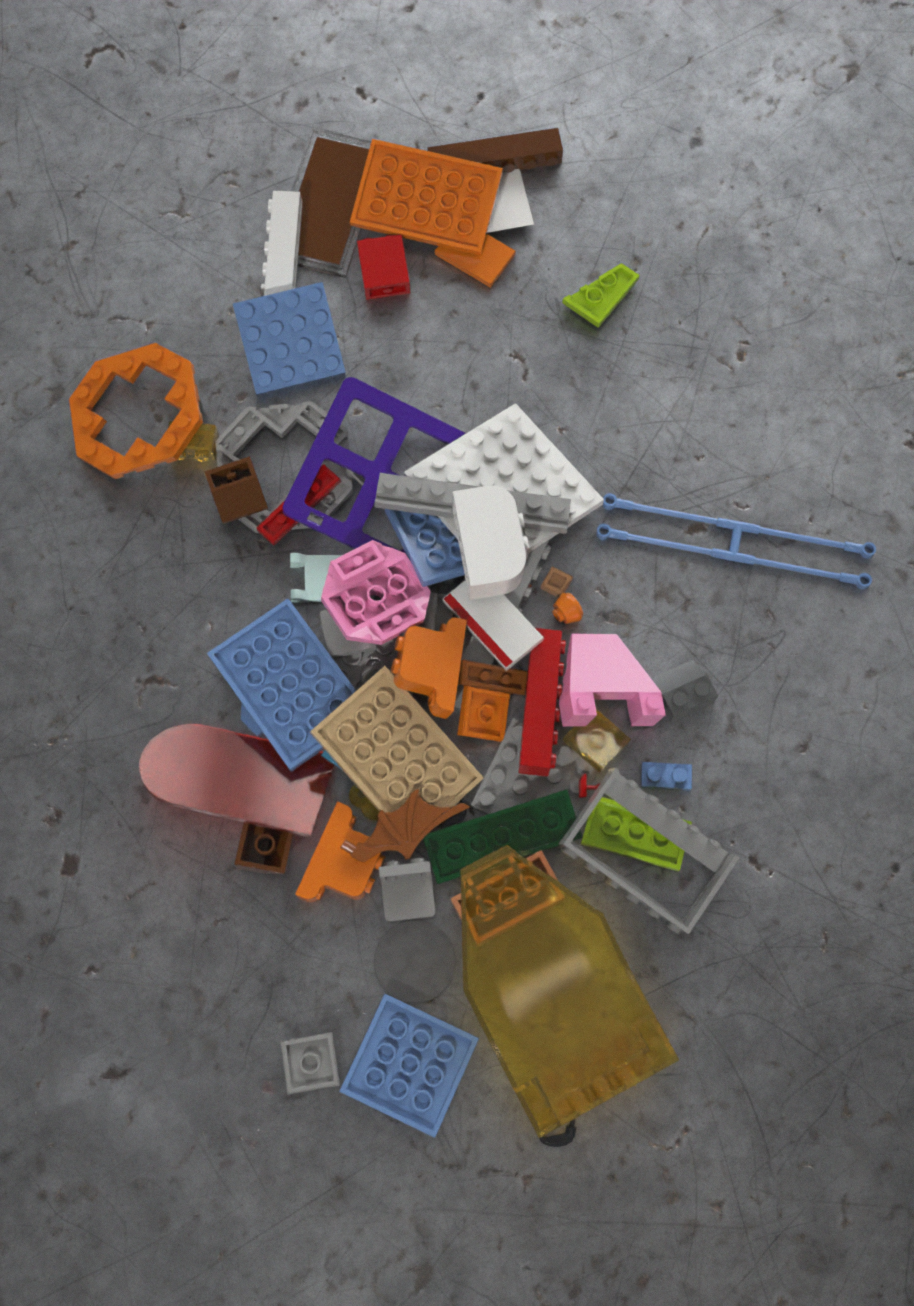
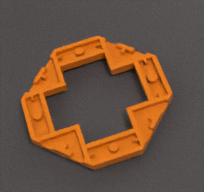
M157 343L95 361L69 398L76 456L114 479L124 477V474L136 471L138 473L154 468V465L167 462L168 464L177 461L203 423L198 403L200 402L198 388L194 378L195 370L191 361ZM145 366H148L176 381L164 399L168 404L180 409V412L156 447L137 437L126 455L123 456L95 440L107 421L91 410L116 375L134 384Z

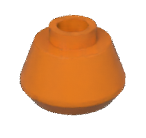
M562 593L553 605L554 610L552 613L559 623L563 622L565 624L581 621L583 610L577 599L571 593Z

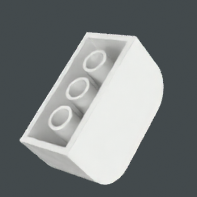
M493 485L453 491L452 510L469 600L512 592L522 580L525 562L528 558L527 551H529L527 536H522V528H524L523 514L518 513L515 499L504 488Z

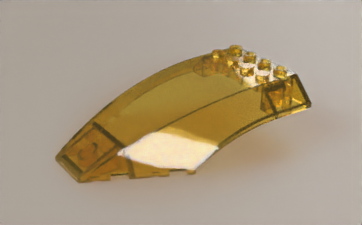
M508 845L460 870L463 991L538 1138L543 1137L679 1061L677 1054L637 983L604 913L592 907L580 896L568 890L563 884L537 868L532 862L523 858Z

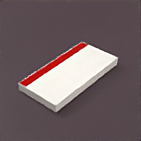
M465 580L442 599L457 618L467 620V629L506 671L544 640V637L505 595L469 600Z

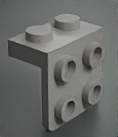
M424 858L409 860L410 864L399 865V861L385 862L384 867H379L384 916L388 922L428 918L435 915L430 861L425 862Z

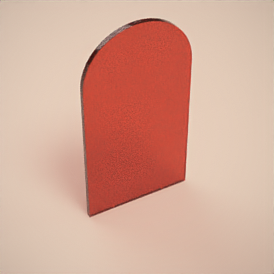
M184 724L168 728L149 741L141 753L139 771L141 781L146 790L157 800L165 804L311 837L335 765L321 756L323 752L320 751L291 772L268 739L206 725Z

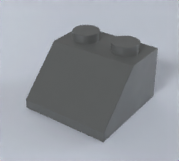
M693 660L651 678L662 693L665 714L670 723L714 704L718 697L708 675Z

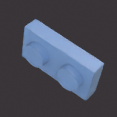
M642 762L641 788L691 791L692 764Z

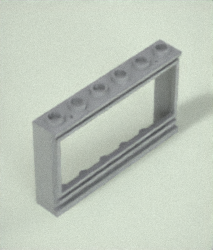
M610 768L605 778L558 844L564 847L562 852L573 860L578 857L584 861L583 867L594 875L599 872L606 877L604 882L615 890L620 887L627 892L625 897L636 905L639 902L647 907L645 912L657 920L659 917L668 922L666 924L667 928L678 935L680 932L689 934L740 857L736 854H729L721 848L719 842L709 839L700 833L701 830L698 827L682 820L680 814L664 807L655 796L646 794L638 788L639 785L636 782L627 780L620 775V770ZM604 794L714 872L683 920L573 841Z

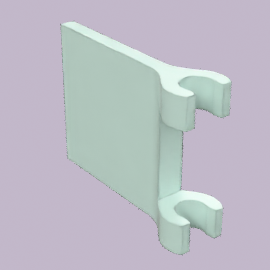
M290 553V568L304 567L305 591L292 589L291 603L322 602L321 596L330 562L342 555Z

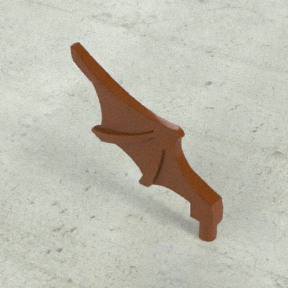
M416 789L410 793L407 801L399 809L389 813H384L383 810L379 811L376 828L368 840L364 843L358 842L355 846L345 839L340 848L349 853L352 858L364 863L381 852L392 850L398 851L404 856L405 860L411 858L417 845L432 829L450 817L468 809L469 806L464 803L451 807L433 806L425 802L418 795L419 789Z

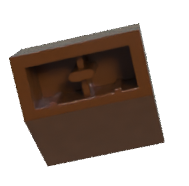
M250 456L204 471L223 524L268 509Z

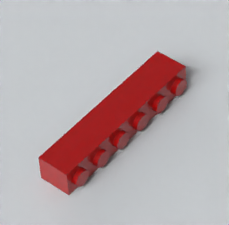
M535 628L544 637V640L529 652L518 773L548 777L550 768L555 769L556 754L552 753V745H557L558 730H554V722H559L560 707H556V699H560L562 693V685L558 684V677L563 676L564 662H560V654L564 655L566 640H561L562 631Z

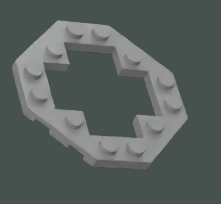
M312 401L302 402L301 405L289 406V404L270 405V408H246L215 441L217 467L239 460L236 456L264 425L283 438L298 422L317 436L327 413ZM341 424L334 442L349 450L348 431ZM324 460L322 465L325 464L341 479V482L314 509L332 517L353 493L352 476L350 470L330 460ZM287 496L271 512L264 510L238 520L253 532L259 533L256 527L280 506ZM312 513L307 518L319 525L323 521L322 518ZM298 523L291 530L305 529L309 527L301 523Z

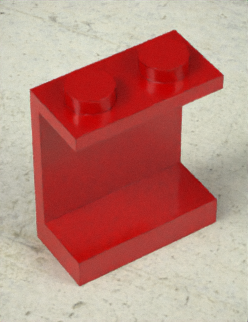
M389 234L385 237L365 238L357 241L366 300L410 294V281L402 234Z

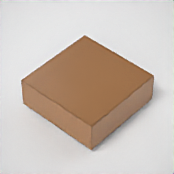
M552 566L541 584V589L559 598L562 593L567 591L573 576Z

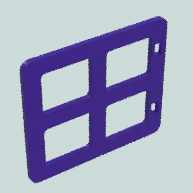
M348 377L343 381L282 507L283 513L287 517L353 549L372 540L381 543L382 546L394 548L365 534L362 530L376 499L380 473L399 475L391 470V466L409 428H415L447 445L466 433L354 377ZM353 400H359L391 416L393 419L380 450L373 461L334 442L337 431ZM324 460H330L364 478L362 488L344 522L307 506L304 502ZM312 513L322 518L321 525L308 520L309 514Z

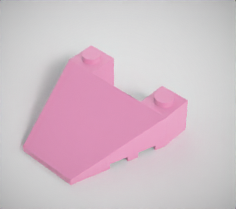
M571 634L566 659V673L563 676L562 682L564 683L563 691L559 699L562 726L588 725L597 716L594 699L626 700L631 726H654L666 715L661 691L617 634Z

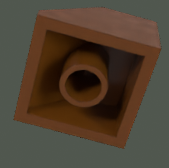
M245 814L234 865L238 869L252 872L285 875L296 824Z

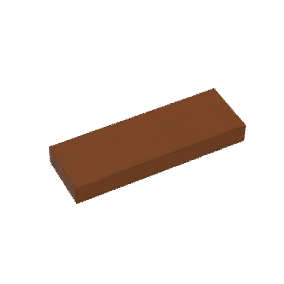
M461 660L458 685L525 695L528 671L513 668L506 671L502 666Z

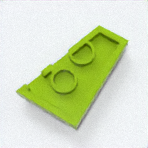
M620 263L599 276L598 280L589 285L582 286L573 295L564 297L562 303L599 328L636 284L640 275Z

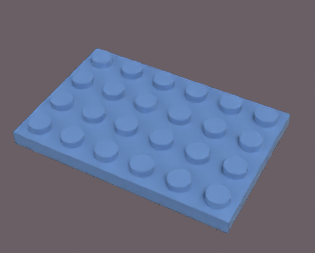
M288 598L207 653L291 772L324 749L309 732L356 692L350 681Z

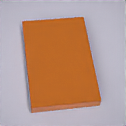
M487 234L481 256L441 246L437 247L435 255L491 288L514 258L516 251Z

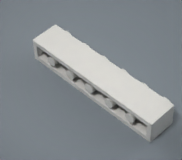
M273 191L272 199L268 201V212L271 213V219L267 220L266 223L269 241H265L264 245L267 262H263V276L266 277L265 284H261V297L296 288L303 203L300 192Z

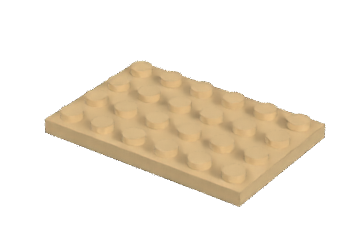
M386 666L380 669L309 732L378 811L383 810L384 813L399 809L407 801L410 793L416 789H419L418 795L430 805L437 807L454 806L484 778L410 693L395 685L394 675Z

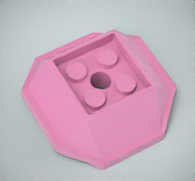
M372 540L330 562L321 601L346 640L382 645L405 633L409 627L418 626L424 622L431 591L427 586L422 587L411 561L404 552L382 546L381 543ZM370 596H378L381 600L375 601Z

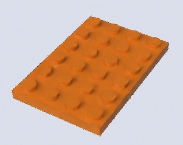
M372 139L351 215L350 226L384 234H402V238L481 256L503 168Z

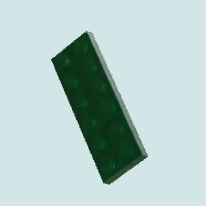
M565 789L428 833L423 840L437 884L528 856L541 850L559 846L560 844L558 843L576 820V815L568 790ZM581 830L578 831L573 841L583 838Z

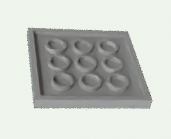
M513 718L471 803V808L487 815L567 789L577 817L585 798H579V779L582 774H586L587 785H592L603 759L558 739L557 745H552V753L556 754L555 769L550 768L548 777L520 774L518 769L523 722ZM561 845L556 846V848H558V849H560V850H561L562 847H563V846H561Z

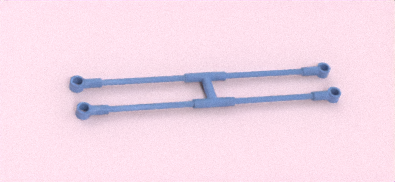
M608 493L603 497V507L607 510L614 508L635 509L715 524L716 527L732 529L730 548L727 551L628 534L627 531L611 529L608 524H600L596 535L601 540L615 538L626 541L628 539L707 554L714 558L739 563L759 564L838 579L839 582L855 584L862 590L867 589L872 583V578L867 573L854 575L841 572L839 574L738 553L742 532L763 533L842 548L844 551L859 553L866 559L871 558L876 553V546L871 542L864 544L847 541L845 543L763 528L757 524L719 517L715 519L636 504L633 501L616 498L612 493ZM611 499L614 503L608 504L606 500ZM605 529L608 533L603 535L600 533V530ZM865 548H870L872 553H867ZM860 579H865L867 584L861 583Z

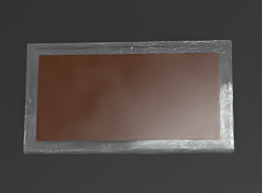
M318 128L311 129L291 191L300 192L303 202L297 266L343 278L347 277L362 228L350 226V219L371 141Z

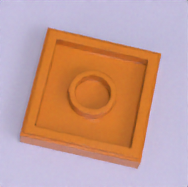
M464 686L457 735L497 742L503 741L506 731L510 693Z

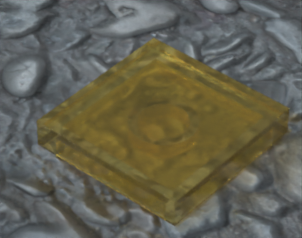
M596 709L597 716L588 725L574 726L562 740L600 773L629 744L631 739Z

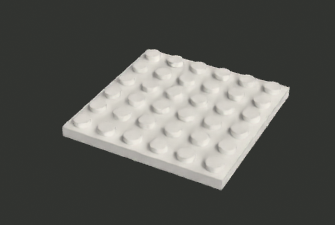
M516 403L404 472V476L480 487L493 485L509 491L571 499L568 527L603 505L604 502L599 493ZM438 516L458 539L454 518ZM522 528V536H527L529 544L527 554L559 533Z

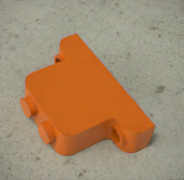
M451 618L446 624L442 623L440 625L439 631L411 626L403 636H398L396 639L395 650L398 651L397 659L393 660L391 673H394L395 685L403 690L427 695L429 697V710L436 717L447 719L454 712L467 622L465 619Z
M337 801L295 895L306 902L321 900L326 889L333 890L354 900L363 898L366 893H371L376 881L373 879L376 869L379 870V867H382L385 862L386 856L383 855V852L364 863L352 858L349 853L340 848L345 839L356 846L358 842L364 843L369 838V836L353 830L357 817L353 815L349 806Z

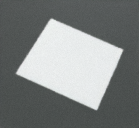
M515 169L510 173H502L487 233L534 225L520 169Z

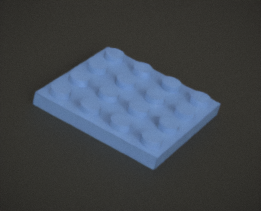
M323 282L233 303L256 395L346 373Z
M385 509L422 587L464 575L458 539L438 516Z
M384 994L339 1092L435 1138L479 1038Z

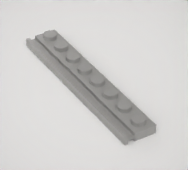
M380 473L375 508L454 518L452 510L453 491L480 486ZM507 490L515 499L518 513L523 514L524 528L567 534L571 499Z

